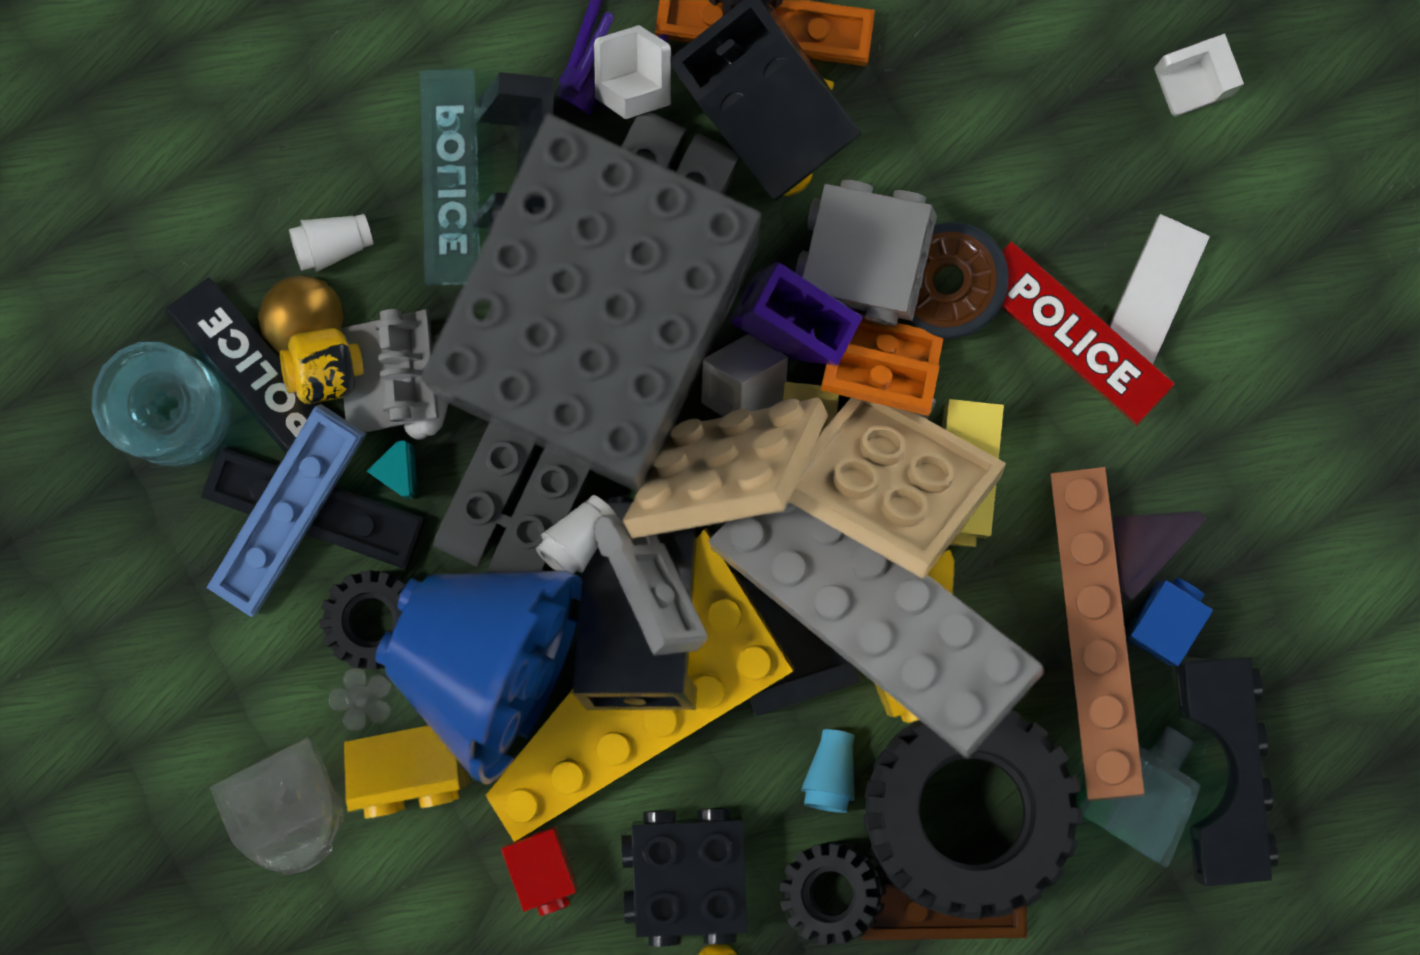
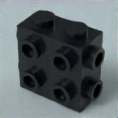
M728 807L698 809V819L676 820V810L643 811V821H633L631 825L632 834L621 836L623 868H633L634 890H624L625 924H635L636 938L648 937V946L680 945L681 936L703 935V943L737 942L736 933H748L742 817H731V808Z

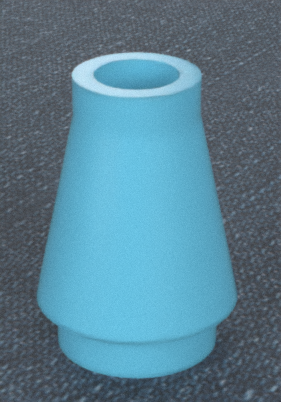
M823 729L820 744L801 788V791L806 793L805 806L828 812L847 813L849 801L855 800L853 759L855 735L839 730Z

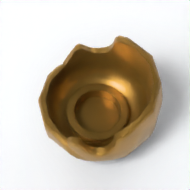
M298 275L285 278L274 284L263 297L258 320L262 337L280 354L281 350L288 349L289 340L295 334L327 328L341 330L344 315L340 297L332 287L328 286L326 281L315 277Z

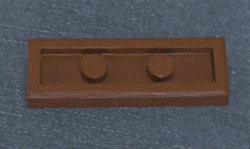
M881 883V885L886 884V894L882 896L881 903H885L883 912L877 915L875 919L877 922L874 926L861 935L862 940L1027 938V906H1022L1013 910L1012 914L998 918L963 919L939 914L936 911L924 908L910 900L909 896L900 889H896L892 883Z

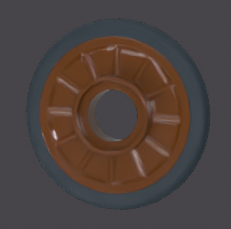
M957 222L936 224L913 321H905L910 326L922 328L944 339L962 338L986 326L1002 307L1008 289L1009 275L1007 263L996 242L982 230L968 224ZM946 267H957L963 271L964 282L960 290L950 295L939 293L935 287V278L938 272Z

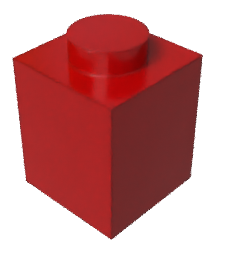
M557 826L505 844L501 848L523 912L537 908L539 916H544L571 905L568 896L576 893L579 887Z

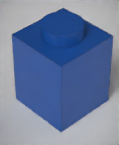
M1176 578L1173 584L1167 580L1158 581L1127 628L1125 636L1128 641L1166 665L1179 666L1213 609L1201 602L1205 594L1190 583L1180 578Z

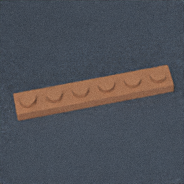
M1105 467L1051 473L1088 802L1144 796V786Z

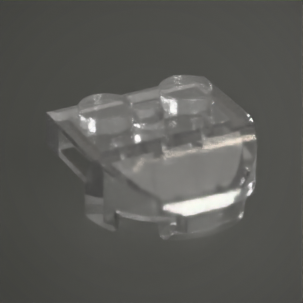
M308 737L210 786L227 833L235 847L258 866L278 871L282 874L300 873L323 861L333 849L331 843L337 833L339 823H344V806L341 796L333 789L315 743Z

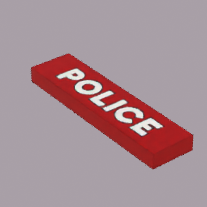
M1011 241L1002 251L1007 263L1009 279L1007 294L1001 308L1137 427L1174 388L1175 383Z

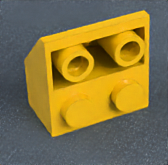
M429 725L344 742L347 809L352 811L363 808L365 819L397 813L398 810L405 809L404 800L419 798L420 808L450 803L455 799H459L458 790L471 784L469 773Z

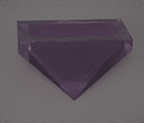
M1200 511L1112 517L1121 598L1124 601L1133 600L1207 520Z

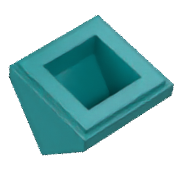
M397 441L367 472L402 497L416 499V496H418L415 447L407 441Z

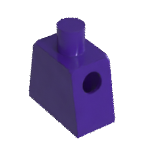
M777 262L755 273L730 321L773 350L784 354L788 359L838 365L863 317ZM821 326V333L818 339H816L814 329Z

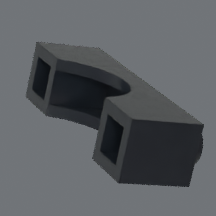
M1251 658L1181 662L1179 666H1175L1179 716L1207 729L1221 745L1228 765L1227 787L1220 803L1206 818L1190 826L1195 881L1204 886L1272 881L1271 867L1278 865V846L1275 835L1267 832L1266 811H1272L1273 793L1269 778H1262L1260 756L1267 755L1268 739L1265 725L1257 723L1255 701H1261L1263 694L1260 671L1258 668H1252Z

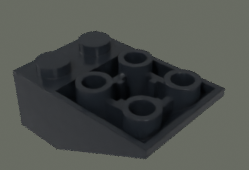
M742 0L671 57V66L695 101L775 201L862 135L860 129L779 15L764 0Z

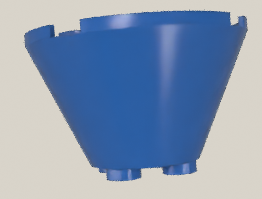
M568 571L432 574L424 579L422 583L411 579L400 595L398 610L402 611V614L394 632L388 631L382 638L376 651L375 661L385 666L386 675L470 776L484 784L492 783L513 762V757L505 753L518 735L526 739L529 738L556 686L579 622L578 619L569 616L573 598L581 602L583 584L581 577Z

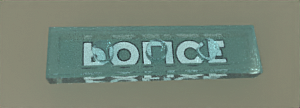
M474 69L420 70L426 286L465 285L480 254L479 228L473 227V216L479 210L476 73Z

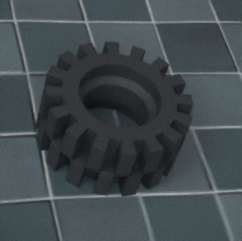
M368 570L361 571L358 574H350L344 577V581L339 585L335 584L329 590L331 595L328 600L323 601L321 607L324 610L323 619H319L320 628L324 629L326 636L323 637V640L327 647L332 648L334 651L333 655L340 661L347 662L349 666L367 670L383 669L385 666L375 661L376 651L381 640L368 642L358 637L352 627V614L356 606L362 601L372 598L379 599L391 610L393 623L390 631L394 632L402 614V611L398 610V601L406 584L402 579L385 572Z
M831 841L802 851L795 856L796 860L794 863L788 864L784 871L787 874V878L780 883L779 892H785V900L780 901L782 911L788 909L791 918L787 920L792 928L798 926L802 930L800 936L807 940L817 939V944L829 945L831 943L839 945L863 935L865 931L874 926L877 922L875 920L877 915L883 912L885 903H881L882 896L886 894V884L881 885L879 876L883 875L879 866L874 867L870 860L873 857L867 851L861 853L856 850L857 845L851 843L840 844L839 841ZM824 872H838L844 875L852 886V902L849 908L841 914H830L823 911L814 899V884L817 878Z

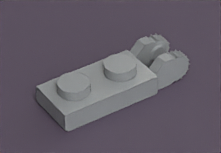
M615 514L598 517L597 522H595V528H593L595 530V541L598 542L601 554L609 557L653 654L697 651L707 641L706 637L708 635L664 543L659 542L656 534L631 538L624 522L620 521V517H616Z

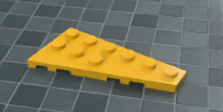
M705 528L696 539L692 604L708 636L706 637L707 641L697 651H689L687 673L697 688L696 710H586L575 697L572 689L485 795L514 842L794 671V666L731 565L711 549L709 540L713 536L708 528Z

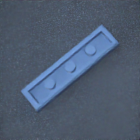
M322 404L315 406L208 584L207 589L250 617L258 614L366 436V433Z

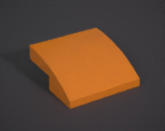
M859 314L863 318L839 364H826L821 390L929 416L940 367L938 364L944 338L935 336L922 328L897 323L896 326L875 323L866 320L865 315Z

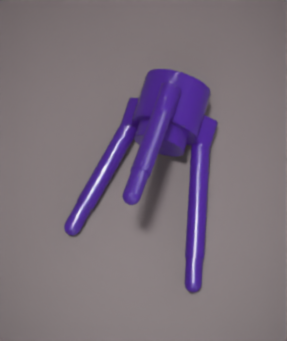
M591 0L589 2L568 65L558 81L561 84L555 92L557 97L590 116L593 115L598 105L609 110V107L595 99V67L593 64L594 42L597 38L607 35L614 20V15L611 12H606L603 15L586 50L602 0ZM666 34L659 36L660 39L668 43L669 37Z

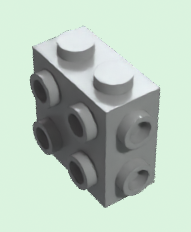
M841 180L840 187L825 184L821 199L814 198L808 215V230L813 231L809 251H801L795 273L848 308L866 311V320L889 326H896L898 318L913 321L937 218L932 205L925 204V196L910 191L895 190L893 197L872 193L873 187L871 185L854 180Z

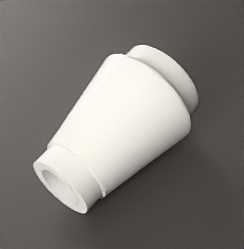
M364 214L300 220L301 226L289 229L292 245L301 271L314 268L318 272L363 250L364 247L373 245L370 228Z
M592 495L587 502L581 504L542 533L543 541L536 548V551L555 571H568L573 574L576 571L583 572L598 548V542L595 541L596 537L594 536L595 530L593 529L595 528V522L598 520L597 518L601 517V515H616V513L606 502Z

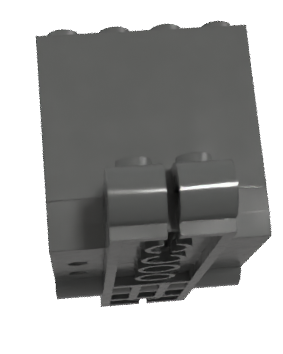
M652 111L637 115L621 148L549 114L546 115L420 377V380L443 401L489 422L439 527L433 543L434 548L479 568L491 546H493L498 531L502 526L506 530L491 560L488 573L545 572L549 565L536 551V548L543 541L541 534L577 508L593 472L636 492L640 490L654 461L657 459L674 428L701 371L703 360L710 352L719 330L737 297L757 250L761 213L725 197L741 159L735 150L696 133L677 172L674 173L671 172V169H673L677 161V156L686 138L688 128ZM534 195L542 196L547 201L546 209L538 215L529 214L525 210L527 199ZM482 301H489L492 304L484 321H478L474 317L476 305ZM538 448L543 450L541 457L510 518L507 516L509 508L520 485L524 482V477L533 463L532 460Z

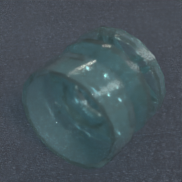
M138 342L117 351L102 366L92 389V413L99 431L115 448L162 467H186L205 459L221 444L230 424L231 399L225 383L208 364L163 342ZM170 399L178 402V408L170 411L169 419L162 416V410L169 408L171 405Z

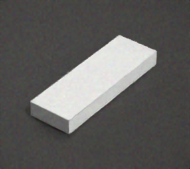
M1161 214L1153 225L1109 324L1110 328L1152 364L1156 359L1210 237Z

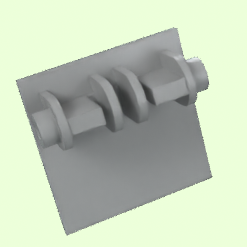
M399 309L383 310L380 312V320L341 328V332L345 335L348 344L358 343L364 368L363 375L354 377L352 393L344 398L346 421L363 432H370L439 418L437 395L420 380L433 352L429 310L425 309L407 314H402V310Z

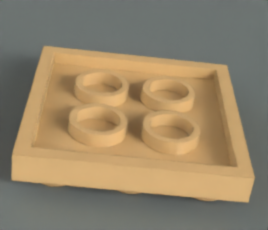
M818 397L804 401L786 399L770 408L750 412L747 409H738L721 418L702 422L699 419H689L675 426L623 519L631 538L783 511L828 417L821 398Z
M850 398L819 434L788 502L924 579L1000 480L1006 463L914 412Z

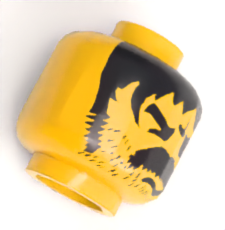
M337 328L295 334L289 340L288 349L280 351V364L286 391L288 394L296 393L300 401L305 404L341 399L349 396L354 388V377L364 374L362 355L358 343L348 344L345 335Z

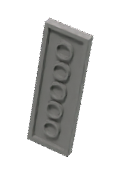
M787 502L783 511L729 520L709 540L710 547L715 553L966 758L975 751L1043 674V666L931 577L926 575L922 579L790 502Z

